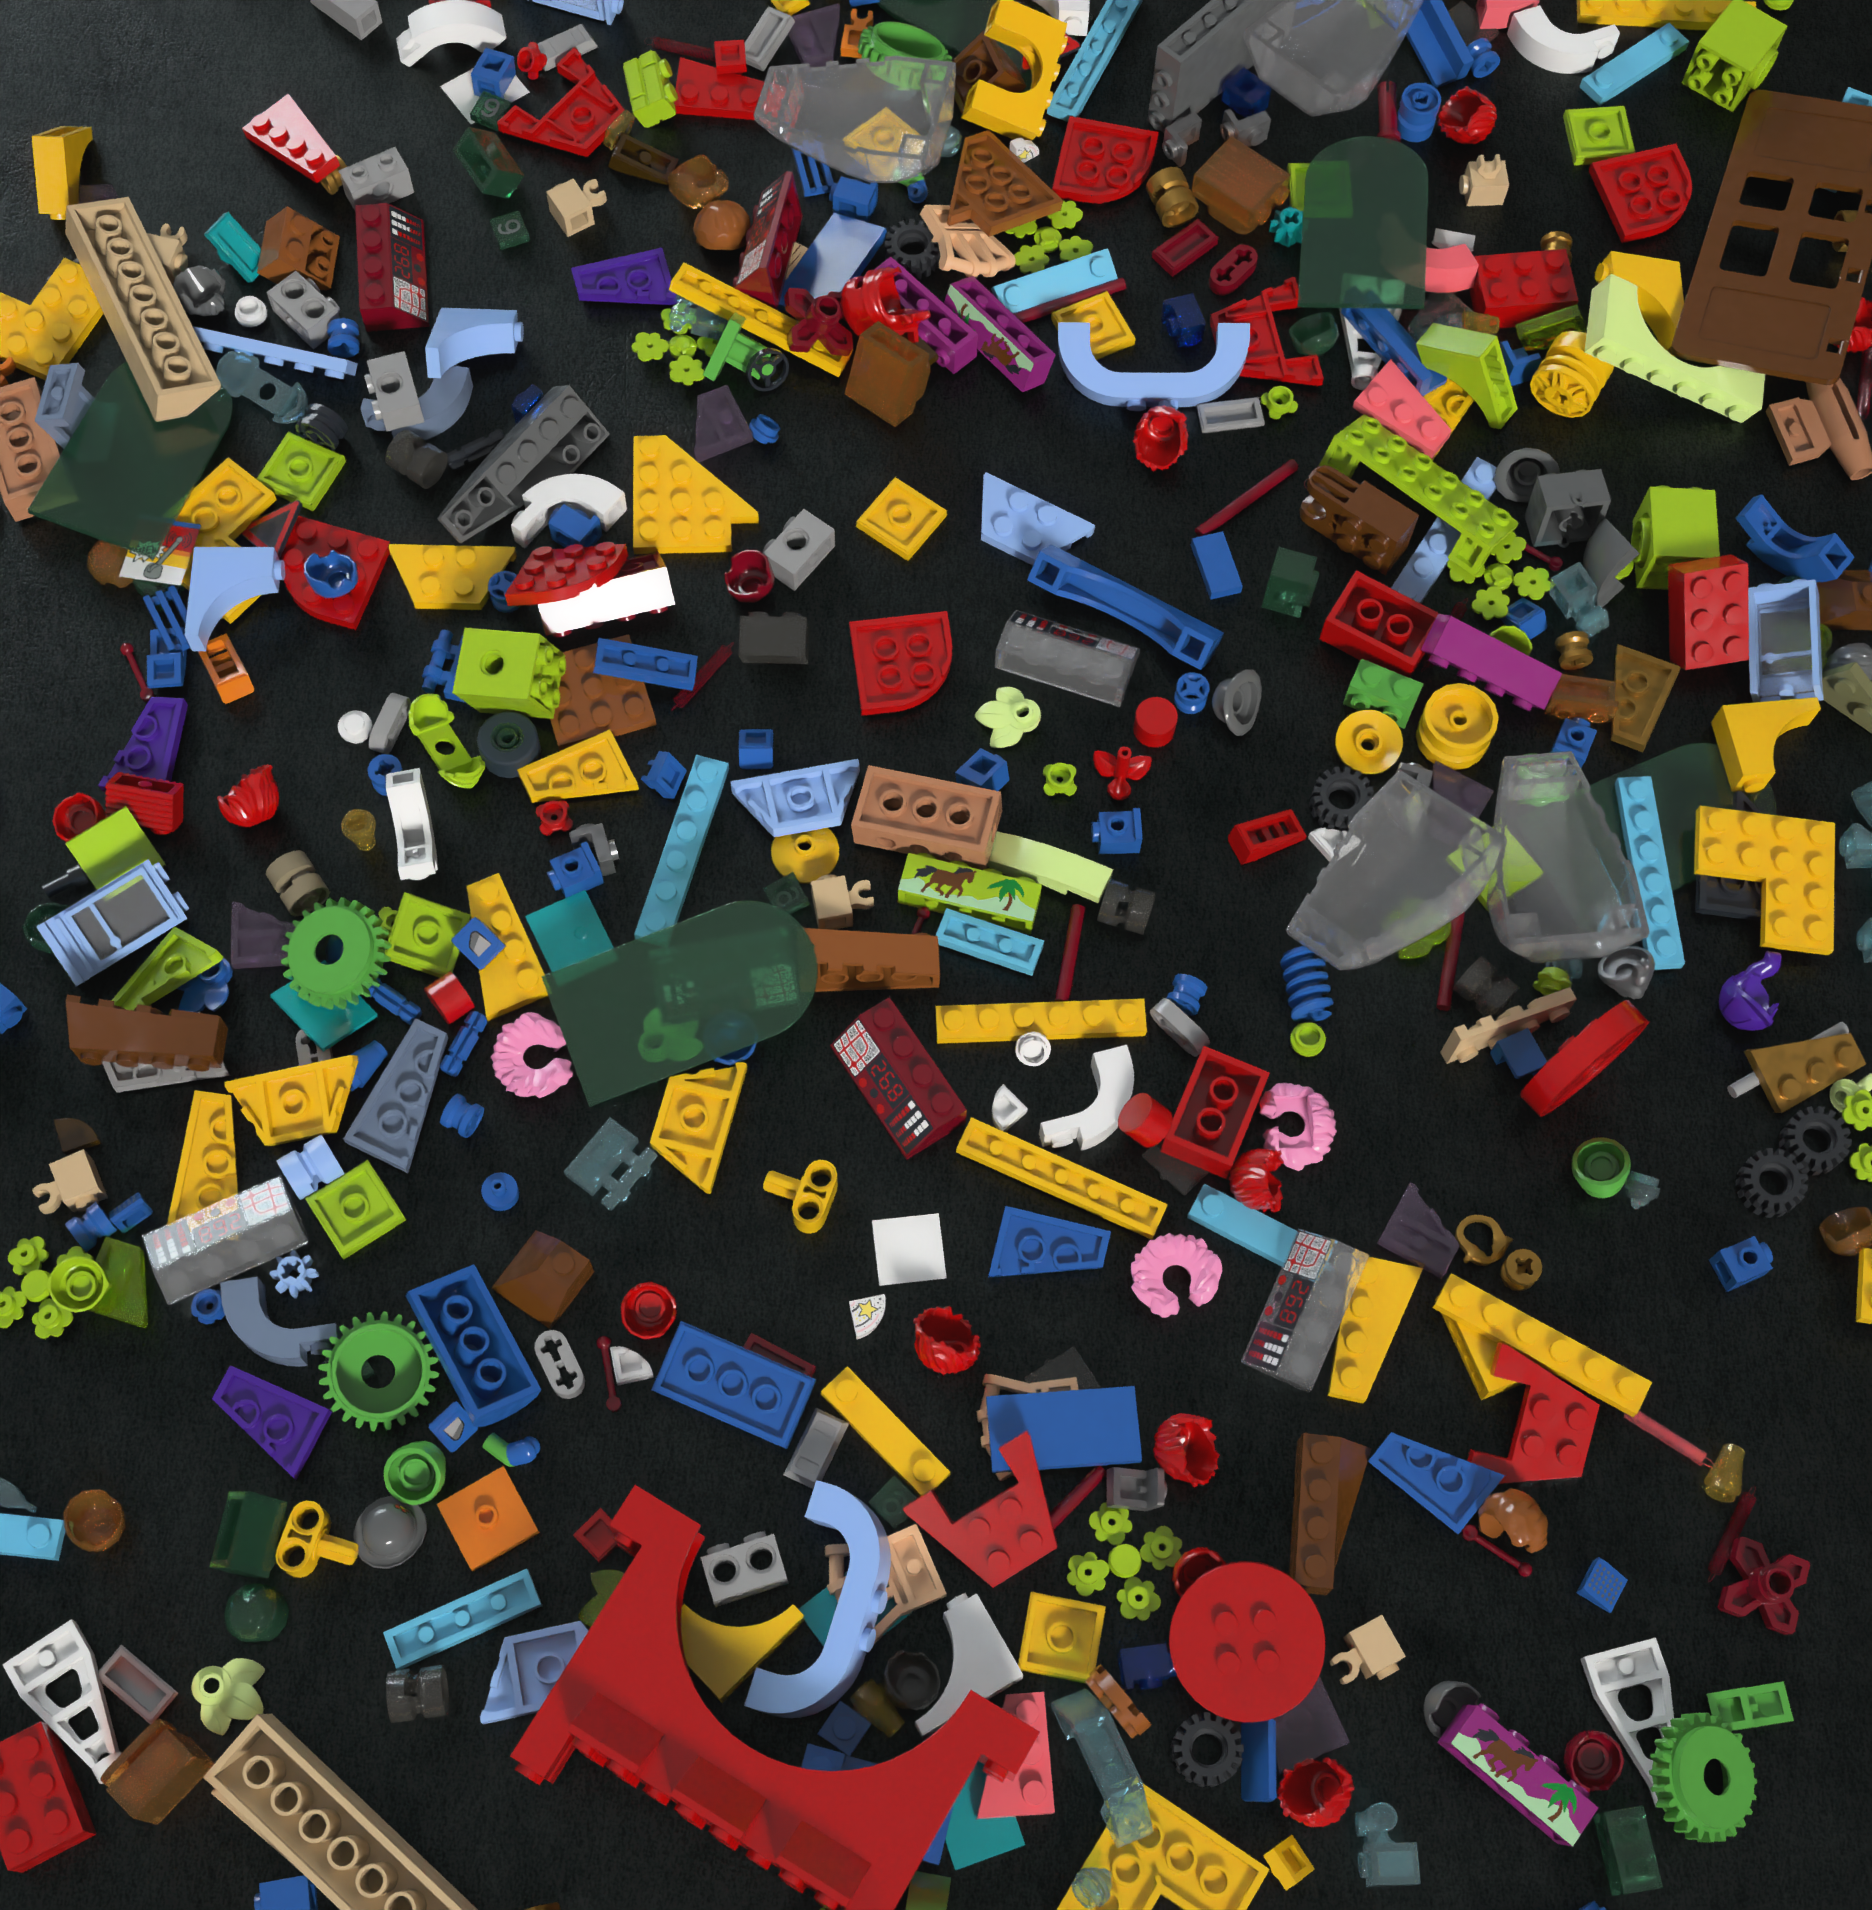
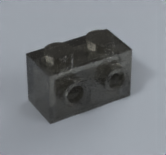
M750 612L749 616H740L739 657L742 663L808 664L810 625L807 617H802V614L796 612L782 613V617H769V614L766 612Z

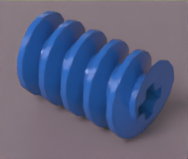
M1321 946L1293 948L1286 951L1280 961L1282 969L1285 970L1283 979L1288 983L1285 988L1287 994L1290 995L1288 1004L1293 1008L1291 1018L1298 1023L1316 1022L1332 1015L1325 1008L1333 1005V999L1322 997V995L1331 991V986L1320 984V982L1328 978V973L1317 971L1324 967L1326 963L1324 959H1314V957L1322 954L1323 949Z

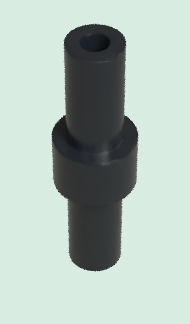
M77 864L67 869V874L42 887L48 898L72 886L78 888L88 883L89 877L82 867Z

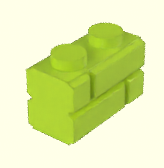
M650 50L640 55L639 59L633 58L623 63L632 111L644 127L649 128L660 123V120L664 121L675 116L674 101L678 100V96L674 86L669 82V77L673 74L668 61L665 58L661 59L655 51Z

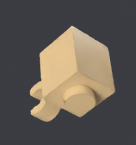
M1496 154L1493 161H1484V155H1479L1476 162H1468L1465 175H1461L1459 181L1460 193L1465 194L1466 206L1503 205L1509 188L1505 160H1501L1500 155Z
M574 179L558 184L553 189L546 191L549 210L567 237L594 225L592 207L603 205L607 201L604 190L597 194L593 193L599 190L596 179L586 182L583 191Z
M165 223L161 227L160 236L149 233L147 235L170 282L173 284L176 276L180 272L185 271L188 266V257L182 247L187 241V234L184 227H180L176 235H171L170 226Z
M831 874L824 875L816 881H811V893L818 929L834 930L853 926L852 909H870L874 906L873 897L862 898L859 896L861 892L871 890L870 881H858L849 892L845 875L838 877Z
M84 1149L50 1163L49 1166L55 1181L39 1184L32 1189L38 1198L45 1194H50L49 1201L38 1206L43 1214H50L56 1211L61 1201L75 1212L86 1211V1208L97 1202L99 1204V1201L108 1198L95 1162Z
M1380 1615L1345 1635L1343 1638L1350 1651L1338 1653L1329 1662L1331 1666L1341 1661L1348 1664L1350 1668L1349 1674L1340 1679L1341 1684H1347L1358 1676L1359 1667L1366 1679L1376 1674L1379 1680H1382L1400 1670L1397 1662L1406 1656L1383 1615Z

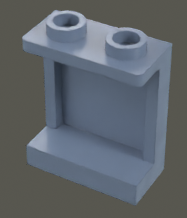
M79 363L50 365L35 422L79 464L106 462L109 457L121 409L116 404L101 405L82 386L85 370Z

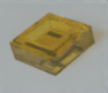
M624 110L607 127L603 144L612 151L616 147L622 132L627 135L631 132L635 116L628 110Z

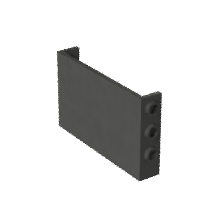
M1295 0L1209 1L1157 46L1147 121L1156 130L1165 133V128L1176 119L1201 111L1288 35Z

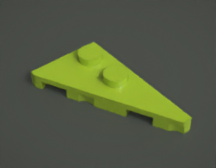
M174 926L111 1001H114L116 1006L133 1011L137 1004L149 1006L219 963L224 957L213 947Z

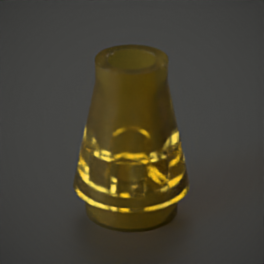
M362 809L349 811L341 823L343 834L356 844L360 850L367 851L374 847L376 843V821L374 816Z
M1734 1444L1723 1445L1721 1453L1704 1479V1484L1706 1485L1705 1492L1711 1498L1729 1503L1733 1502L1736 1496L1741 1494L1743 1458L1745 1455V1451L1741 1447Z
M870 1678L849 1698L854 1705L853 1710L880 1729L888 1738L905 1723L881 1682L877 1684Z

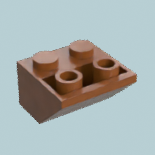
M287 206L266 221L257 273L278 284L297 271L305 279H312L319 290H329L332 285L340 236Z

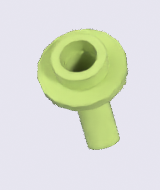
M1868 1074L1857 1083L1849 1079H1841L1833 1083L1830 1089V1100L1833 1106L1842 1112L1846 1108L1844 1099L1847 1096H1854L1856 1091L1862 1089L1868 1092L1871 1091L1872 1074Z

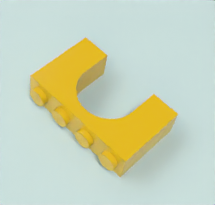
M997 0L991 7L984 36L1018 50L1029 63L1032 72V84L1029 91L1013 93L979 79L968 92L962 119L1013 140L1023 138L1024 140L1032 141L1036 136L1040 137L1046 124V120L1043 119L1044 111L1049 107L1053 98V92L1050 91L1051 84L1056 80L1061 65L1057 63L1059 54L1063 53L1068 41V37L1064 36L1067 23L1013 0Z

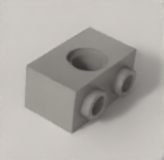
M396 147L339 170L345 195L354 210L355 205L389 204L414 193L409 170Z
M405 351L367 360L370 374H366L364 377L369 394L376 393L377 400L371 401L376 420L383 419L386 431L424 423Z
M805 509L796 517H791L786 522L783 532L776 539H771L763 549V554L768 557L772 566L774 577L795 591L835 547V530ZM795 546H800V547H802V548L799 549V550H793V549H791L792 547H795Z

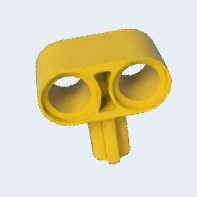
M817 1160L809 1164L801 1180L775 1171H769L763 1183L765 1191L793 1200L792 1213L794 1224L798 1230L809 1234L817 1232L824 1225L838 1187L836 1168L826 1160ZM821 1174L831 1179L829 1184L822 1187L816 1186L812 1182L814 1177ZM806 1207H813L819 1212L813 1219H804L799 1215L800 1211Z
M306 1500L297 1504L291 1511L275 1557L277 1564L282 1570L293 1577L302 1578L313 1572L320 1557L352 1565L358 1556L359 1545L355 1542L328 1535L331 1527L330 1515L316 1502ZM317 1512L319 1520L316 1526L308 1530L303 1529L302 1523L305 1516L309 1513ZM304 1549L305 1557L302 1563L295 1567L289 1566L290 1554L294 1550Z

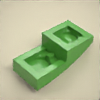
M1784 1681L1707 1694L1711 1715L1721 1716L1722 1723H1731L1733 1725L1732 1731L1794 1721Z

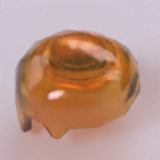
M115 536L97 541L88 553L87 568L90 574L103 585L111 583L119 588L126 587L136 580L119 577L130 542Z
M1854 1207L1839 1211L1827 1217L1819 1226L1826 1246L1837 1255L1857 1256L1863 1248L1870 1249L1872 1247V1214L1866 1207Z
M101 1489L82 1491L70 1499L63 1512L64 1528L67 1536L73 1544L88 1552L107 1550L119 1541L126 1527L125 1515L121 1504Z

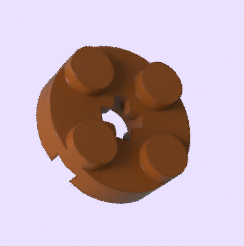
M1101 1664L1089 1673L1090 1677L1085 1680V1683L1132 1739L1137 1734L1141 1735L1151 1726L1143 1713L1139 1712L1133 1701Z

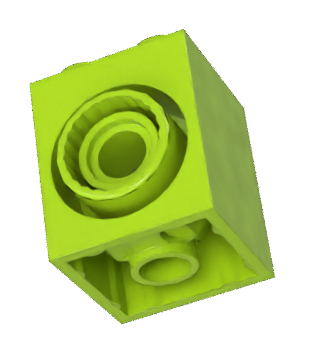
M1732 0L1698 42L1682 83L1733 112L1751 89L1755 90L1769 73L1777 59V48L1787 29V25L1743 0Z
M1665 485L1649 487L1633 519L1631 545L1640 553L1633 559L1635 563L1636 588L1668 590V564L1720 556L1715 490H1703L1699 487L1689 489L1670 488Z
M465 628L452 693L480 713L497 714L510 711L520 713L526 717L553 719L555 709L560 704L559 686L561 676L566 671L565 654L541 634Z

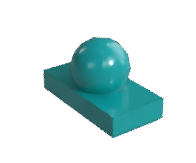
M229 212L224 213L204 233V236L215 246L217 254L222 261L231 264L248 283L253 282L259 275L257 269L261 248Z

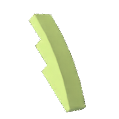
M998 831L996 832L988 862V867L1010 877H1028L1064 895L1069 890L1096 903H1099L1113 873V869L1079 855L1044 843Z

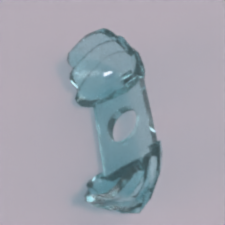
M230 351L219 360L216 375L221 385L231 396H245L273 413L272 421L277 423L289 424L299 421L301 417H305L304 413L309 405L307 395L298 382L293 387L288 386L260 369L258 358L249 356L244 352ZM267 383L274 384L276 388L275 395L269 400L261 399V387Z

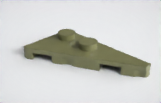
M1853 662L1822 672L1824 701L1872 734V682L1858 663Z

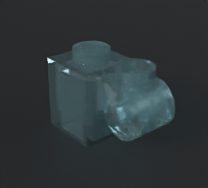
M1578 562L1551 578L1549 594L1566 619L1572 616L1577 623L1575 625L1577 630L1587 633L1588 638H1590L1594 634L1599 633L1601 629L1604 630L1609 627V617L1605 608L1602 609L1599 605L1596 607L1594 604L1598 587L1582 564Z
M1384 1802L1375 1803L1363 1812H1355L1356 1835L1358 1837L1363 1836L1364 1853L1358 1854L1359 1875L1361 1878H1366V1887L1414 1886L1421 1884L1417 1842L1396 1843L1389 1838L1387 1831L1392 1830L1396 1826L1398 1816L1393 1806Z

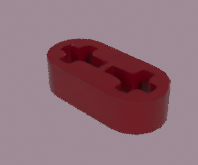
M1249 245L1234 247L1211 269L1208 283L1210 290L1217 295L1224 296L1229 295L1255 271L1258 258L1256 250ZM1239 259L1242 262L1237 266V261ZM1229 274V279L1227 281L1224 278Z

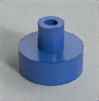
M494 1173L487 1177L482 1185V1197L487 1206L493 1210H508L518 1201L519 1188L515 1179L509 1174Z

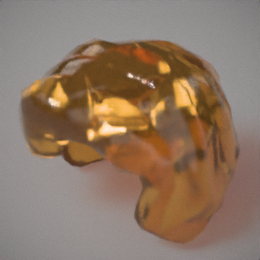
M698 155L682 163L667 177L671 193L681 203L691 209L703 208L706 204L716 201L727 192L729 187V180L722 170H717L716 165L705 155Z

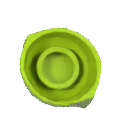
M82 1256L70 1257L61 1261L46 1281L48 1291L57 1306L74 1313L93 1308L102 1300L107 1291L113 1287V1283L109 1281L98 1263Z

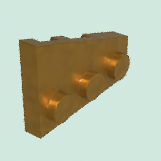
M1617 644L1611 741L1641 752L1644 751L1679 674L1680 666Z
M1851 1033L1744 1051L1775 1113L1785 1112L1866 1065Z

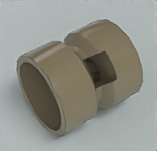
M298 850L286 853L277 858L267 868V878L276 892L281 893V900L293 916H302V911L304 910L308 912L314 911V903L318 902L322 905L329 897V889L320 875L315 873L313 864L303 851Z

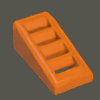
M227 634L209 640L206 651H198L223 703H230L254 692L249 675ZM227 649L226 652L209 659L210 656Z

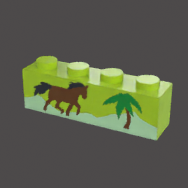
M908 853L898 888V903L917 908L926 906L930 911L942 914L948 908L1014 931L1031 934L1040 901L1042 884L1036 883L1033 879L1024 876L1017 878L1005 876L995 869L979 870L971 868L961 861L945 862L937 860L934 856L927 853H918L917 855Z

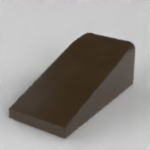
M622 132L608 167L618 172L668 185L679 159Z

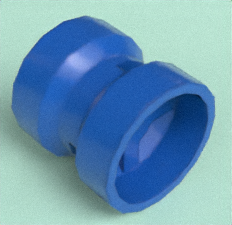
M97 1202L86 1208L83 1218L73 1217L65 1223L70 1233L86 1252L96 1246L98 1237H109L118 1230Z

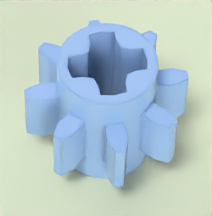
M292 1250L290 1256L284 1259L279 1256L276 1257L279 1264L277 1270L270 1271V1275L273 1279L280 1280L275 1286L280 1294L288 1288L290 1294L295 1299L298 1297V1292L305 1289L309 1292L312 1291L310 1283L312 1278L319 1277V1273L316 1269L309 1268L313 1263V1259L309 1255L301 1260L297 1252ZM292 1270H295L296 1272H299L300 1275L297 1278H294L292 1276H289V1273Z

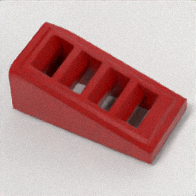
M1292 809L1235 825L1228 836V842L1239 862L1243 865L1303 841L1307 835ZM1283 822L1289 833L1288 835H1285L1280 823ZM1268 828H1271L1273 834H1274L1275 837H1276L1275 839H1274L1273 836L1271 835V833H1270V831H1269ZM1256 833L1259 834V836H1260V838H1261V840H1262L1261 843H1260V841H1259V839H1258Z

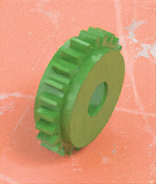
M881 22L874 27L868 26L867 29H863L857 46L859 48L858 53L862 54L861 58L865 60L870 69L891 82L908 87L926 88L934 86L936 82L942 84L943 80L947 81L953 65L951 61L952 56L948 55V50H945L944 45L936 37L920 28L899 22Z
M341 897L336 902L328 898L326 907L316 902L314 903V912L310 913L304 910L302 911L304 919L301 922L297 920L292 922L296 928L293 933L286 932L285 936L290 941L289 945L282 946V950L288 952V957L283 958L281 964L290 967L283 975L293 980L289 987L299 992L298 996L306 1001L309 1000V1003L317 1007L321 1005L329 1010L333 1009L334 1004L341 1009H346L347 1000L357 1005L359 1004L358 995L362 994L368 998L371 996L368 989L372 985L375 987L380 986L377 978L379 974H387V971L382 967L384 962L391 961V957L385 954V950L391 948L392 944L383 939L389 934V931L381 926L383 920L374 915L372 909L356 900L350 902ZM327 935H336L343 942L342 956L333 964H321L315 954L318 942Z
M385 1311L382 1312L380 1320H374L372 1313H367L366 1322L362 1324L357 1317L352 1318V1329L349 1330L344 1325H341L339 1330L343 1336L340 1339L333 1336L329 1338L330 1343L334 1346L333 1350L322 1351V1355L329 1358L328 1364H320L318 1366L319 1370L327 1372V1377L319 1380V1385H328L330 1389L323 1395V1398H334L336 1401L330 1409L332 1412L340 1408L345 1411L342 1421L346 1422L351 1416L357 1418L355 1428L359 1429L363 1422L366 1421L369 1422L370 1431L376 1430L378 1422H383L385 1429L390 1430L391 1420L394 1419L402 1426L406 1424L404 1417L406 1413L413 1417L419 1415L415 1408L418 1403L423 1406L428 1405L429 1402L423 1397L424 1393H434L436 1390L435 1387L428 1384L429 1379L439 1377V1373L430 1371V1365L438 1362L437 1357L428 1356L427 1352L433 1347L431 1344L424 1345L421 1340L426 1335L424 1331L419 1332L417 1335L412 1332L415 1326L414 1321H411L406 1327L401 1325L402 1315L400 1314L396 1316L393 1322L388 1321V1314ZM375 1355L389 1358L395 1368L392 1382L386 1387L379 1389L369 1387L361 1376L364 1362Z
M1709 1713L1681 1714V1718H1672L1670 1720L1671 1727H1662L1661 1729L1664 1737L1654 1741L1657 1746L1655 1754H1650V1758L1653 1760L1652 1769L1649 1770V1775L1653 1778L1651 1791L1655 1792L1658 1798L1657 1808H1663L1666 1812L1663 1819L1666 1822H1675L1674 1831L1685 1833V1838L1688 1840L1714 1843V1841H1726V1836L1735 1837L1737 1835L1735 1827L1744 1828L1746 1826L1743 1818L1745 1815H1752L1753 1811L1750 1806L1752 1800H1756L1754 1785L1757 1784V1779L1754 1778L1753 1772L1755 1764L1751 1762L1748 1755L1750 1752L1749 1747H1744L1741 1743L1743 1737L1741 1734L1731 1733L1733 1725L1731 1723H1722L1721 1716H1710ZM1711 1759L1719 1760L1721 1765L1723 1791L1720 1795L1711 1793L1704 1781V1769Z

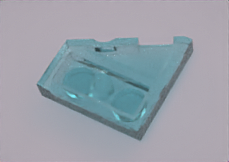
M1431 292L1427 300L1424 299L1421 304L1419 314L1414 316L1408 326V333L1418 342L1420 337L1423 336L1433 323L1468 329L1476 324L1477 314L1452 292Z

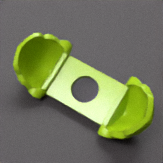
M437 694L420 695L411 703L408 713L409 727L414 736H418L439 769L437 772L442 778L461 788H473L485 770V762L481 756L471 758L452 730L449 723L453 721L454 715L448 710L447 703L442 701ZM446 741L454 746L455 751L450 755H443L436 750L435 745L438 742Z

